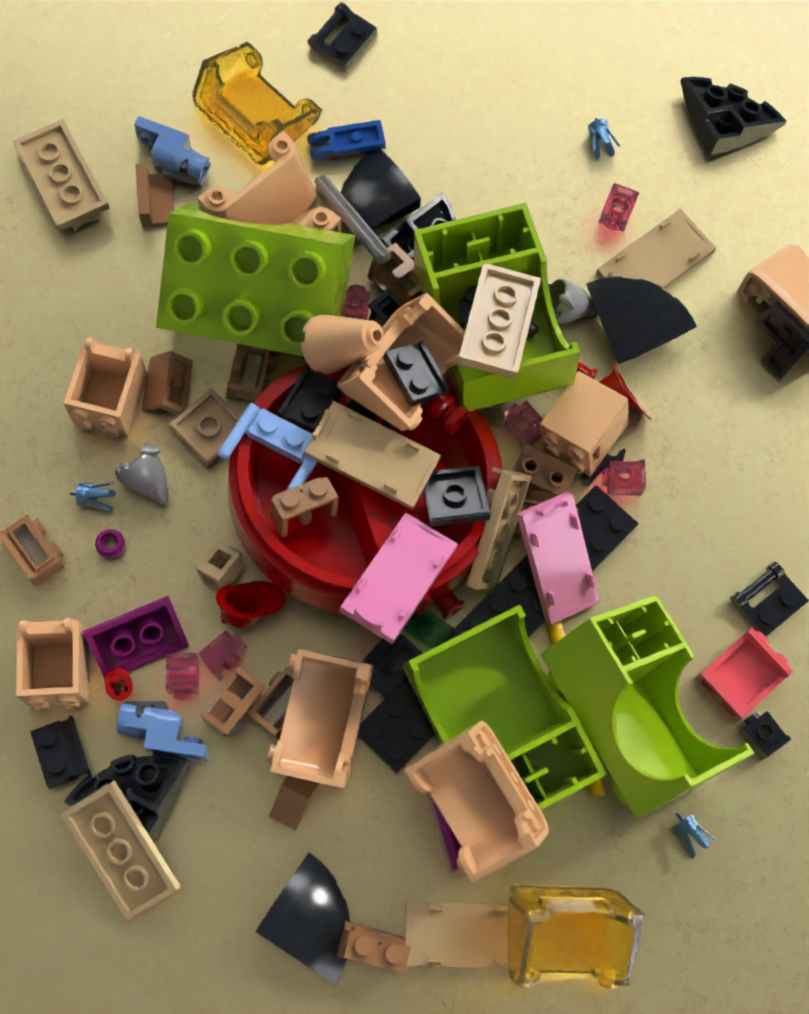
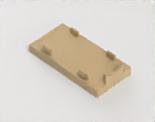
M63 119L13 140L59 231L72 226L76 233L77 229L87 222H100L97 214L110 209L109 204Z
M680 208L600 266L596 274L600 278L622 276L623 278L637 280L641 278L661 286L664 290L713 254L716 247Z
M483 263L457 364L512 379L517 378L541 278Z
M335 401L332 402L329 409L325 410L322 420L312 433V440L305 450V456L411 510L414 509L441 457L440 454Z
M492 468L493 472L501 475L496 491L489 489L486 496L488 503L491 504L490 520H486L484 532L477 549L479 554L472 564L466 586L479 590L495 588L498 585L518 522L517 513L521 512L532 477L530 475L505 468Z
M115 780L82 798L60 814L126 920L170 896L181 887Z
M406 902L405 940L406 945L411 947L406 967L531 969V904Z

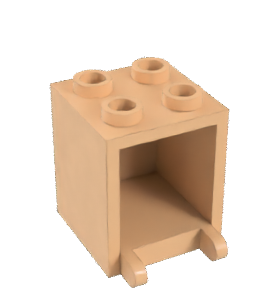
M90 337L84 340L63 402L76 427L83 430L99 429L111 437H119V435L128 437L147 378V371L141 354L136 353L134 348L130 347L124 350L96 343L95 339Z
M576 372L574 384L569 385L540 423L544 452L577 467L576 473L582 474L583 472L591 477L628 425V398L584 373Z
M65 618L64 621L45 622L21 620L20 623H17L16 696L25 705L31 706V710H49L50 705H62L63 709H78L80 704L89 703V645L83 634V631L86 629L79 620H72V618Z

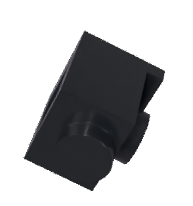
M388 288L368 304L371 310L369 320L377 322L382 328L393 313L404 303Z
M758 711L743 720L746 726L739 731L760 761L772 755L791 740L789 735L783 732L768 711L761 715ZM761 727H764L769 733L768 737L761 734Z

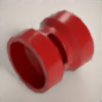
M448 393L445 396L441 395L434 402L428 415L435 421H441L444 429L452 434L464 423L470 411L463 405L458 406L454 402V398Z

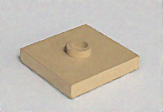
M210 388L168 425L188 448L209 467L219 458L218 451L235 427L240 416Z

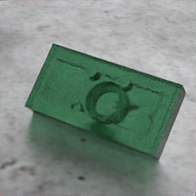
M427 608L424 615H419L415 610L403 628L404 631L430 650L449 641L456 633L452 626Z

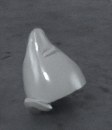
M557 279L553 283H548L551 302L558 324H567L582 317L598 316L592 298L576 283L566 279Z
M145 443L144 448L138 450L141 456L128 464L123 461L120 463L119 467L115 470L116 478L125 487L150 497L160 505H164L168 501L166 472L160 457L157 455L160 453L157 445Z

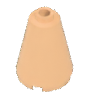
M321 314L310 318L305 324L302 331L306 332L305 341L301 342V349L311 369L323 372L324 374H333L378 351L383 345L384 334L380 325L375 321Z

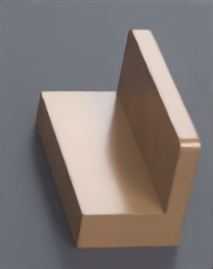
M136 164L138 211L142 227L167 225L169 212L174 210L172 179L163 177L162 173L149 174L147 164Z
M173 351L150 357L142 410L151 411L161 408L176 415H180L185 411L193 360Z

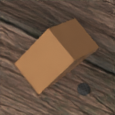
M287 776L281 785L269 817L297 830L320 783Z

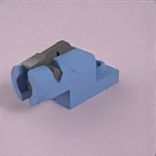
M138 116L134 124L137 139L146 145L153 146L150 153L152 163L155 167L161 169L162 176L186 183L202 185L210 169V158L191 149L189 134Z
M128 701L121 704L117 721L118 733L140 740L145 737L143 748L150 753L165 752L184 758L207 761L209 748L207 745L202 744V739L185 737L184 741H180L183 719L176 712L169 710L165 701Z

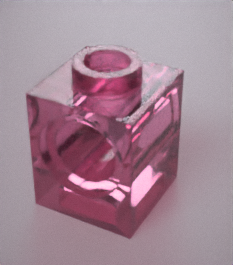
M614 183L602 210L599 223L604 224L610 230L624 232L640 192ZM613 208H620L623 212H617Z
M166 653V691L169 695H173L174 699H191V694H199L200 659L197 653Z

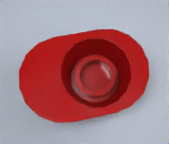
M613 362L614 370L599 382L628 398V412L640 409L651 420L647 411L627 387L620 371Z
M252 581L223 586L217 591L215 596L216 603L221 608V622L237 628L251 627L261 616L278 612L286 601L282 589L267 581Z

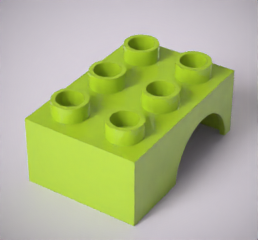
M526 203L414 230V267L423 294L428 293L463 330L464 328L459 320L460 301L469 287L478 285L483 263L541 278L531 322L533 321L537 325L539 331L532 338L526 340L517 378L512 379L464 365L460 367L455 365L448 368L459 405H463L469 411H474L574 384L580 350L577 342L571 343L570 346L568 345L559 328L549 292L547 259Z
M190 204L173 210L168 215L156 328L304 357L301 342L305 341L306 332L302 331L308 320L321 314L343 317L355 235L292 223L270 225L234 221L209 215L200 211V206Z
M657 595L587 619L540 654L549 669L548 678L552 688L561 697L566 698L569 705L573 707L595 752H598L612 776V788L616 797L622 804L630 807L637 820L703 785L754 754L748 743L733 748L713 745L698 736L687 723L679 704L678 685L684 668L695 656Z
M518 605L407 661L401 666L441 745L476 723L484 721L495 734L539 809L542 810L601 779L607 773L573 707L568 705L557 691L552 688L528 638L524 623L526 615L521 605Z

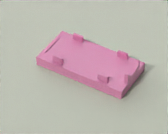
M565 492L517 513L545 622L552 625L599 603L596 583L573 494Z
M405 513L345 599L339 612L393 644L456 550L458 544L408 513Z

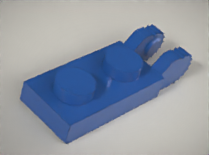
M381 120L331 127L328 130L314 132L307 136V141L310 145H322L328 141L330 142V145L317 147L310 151V156L313 160H324L331 156L338 157L386 149Z

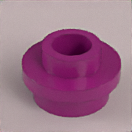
M107 529L97 536L95 547L102 557L116 558L124 551L125 539L119 531ZM110 540L116 542L115 547L112 549L106 548V543Z

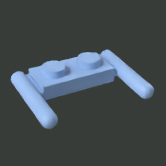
M253 403L248 405L218 451L220 458L228 459L245 433L247 437L299 464L302 463L287 490L304 484L317 464V461L305 456V450L312 440V433L263 408L262 410Z

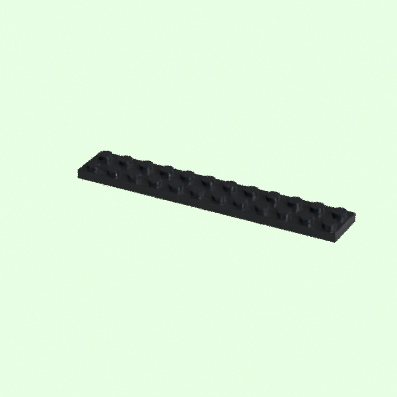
M597 485L576 504L579 509L577 514L592 572L639 524ZM528 555L437 646L518 605H521L526 615L524 623L529 638L545 622ZM407 677L386 700L384 699L361 722L358 738L396 775L436 734Z

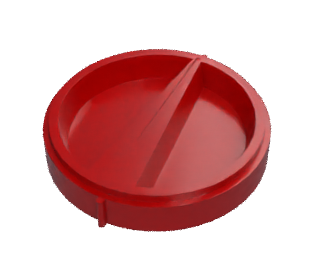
M306 363L284 374L270 384L255 399L253 404L257 405L261 410L263 408L278 416L279 409L306 366L316 374L319 372L339 382L351 365L336 373L324 374L323 372L311 369L309 364ZM446 380L450 387L448 393L454 398V402L460 406L454 386ZM342 392L337 403L346 406L352 399ZM439 395L436 399L421 403L420 407L423 411L420 416L423 419L416 428L411 431L409 429L401 431L396 427L392 429V431L440 454V460L434 471L479 466L486 496L489 489L496 491L501 474L493 472L492 468L502 469V459L493 433L479 410L470 411L464 423L454 433L450 434L444 429L441 421H435L428 415L431 406L441 396ZM379 417L375 422L382 424L385 420ZM244 433L229 459L228 499L232 521L245 551L255 565L268 579L294 598L313 607L344 615L339 612L341 605L404 514L408 513L430 527L423 493L420 495L414 509L411 510L317 462L305 483L319 477L321 479L327 477L339 497L337 515L331 517L323 505L311 510L312 518L309 524H302L297 516L288 519L287 536L281 537L267 510L271 509V499L273 496L287 490L302 463L299 464L247 437V434ZM486 521L431 527L458 545L416 608L419 615H424L429 603L450 592L471 572L472 564L479 555L477 549Z

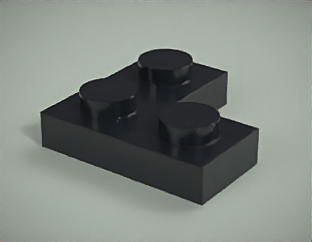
M776 301L766 310L756 324L776 342L761 361L781 380L809 351V332Z

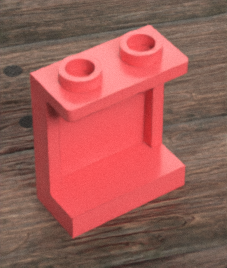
M751 628L699 674L695 680L727 715L737 723L751 712L783 680L789 677L793 671L790 668L789 661L782 654H776L769 646L767 637L760 631H755Z

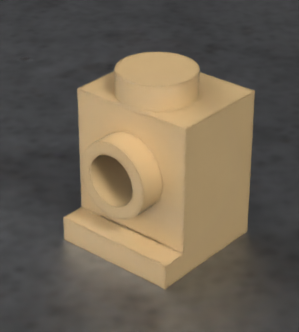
M217 542L196 567V570L204 585L218 591L223 586L231 585L246 566L242 559L243 555L238 549L233 546L226 547Z

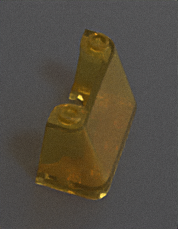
M247 41L202 61L192 98L197 109L258 165H264L272 161L269 156L268 145L274 137L284 131L293 141H296L318 121L322 109L309 98L299 100L296 106L287 100L260 75L263 68V58L258 50Z
M511 886L508 896V975L514 984L523 988H530L532 985L538 984L541 973L591 974L598 980L601 986L613 989L617 986H630L645 914L623 894L608 888Z

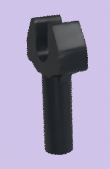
M623 448L616 456H611L607 453L591 477L584 474L580 481L585 486H589L607 466L618 468L624 460L626 450Z

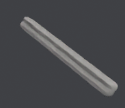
M326 175L316 177L314 180L315 188L341 217L376 262L382 265L385 262H389L391 256L388 248Z

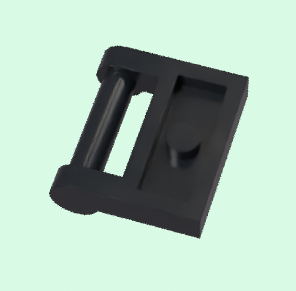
M340 2L334 8L333 15L316 34H312L307 42L313 50L344 70H347L377 34V27L352 12L346 4ZM342 20L347 22L346 26L330 45L324 42Z
M775 561L766 567L767 571L741 592H735L730 597L732 604L752 627L765 636H768L809 601L788 578L784 569ZM775 580L780 587L756 607L752 608L748 601Z

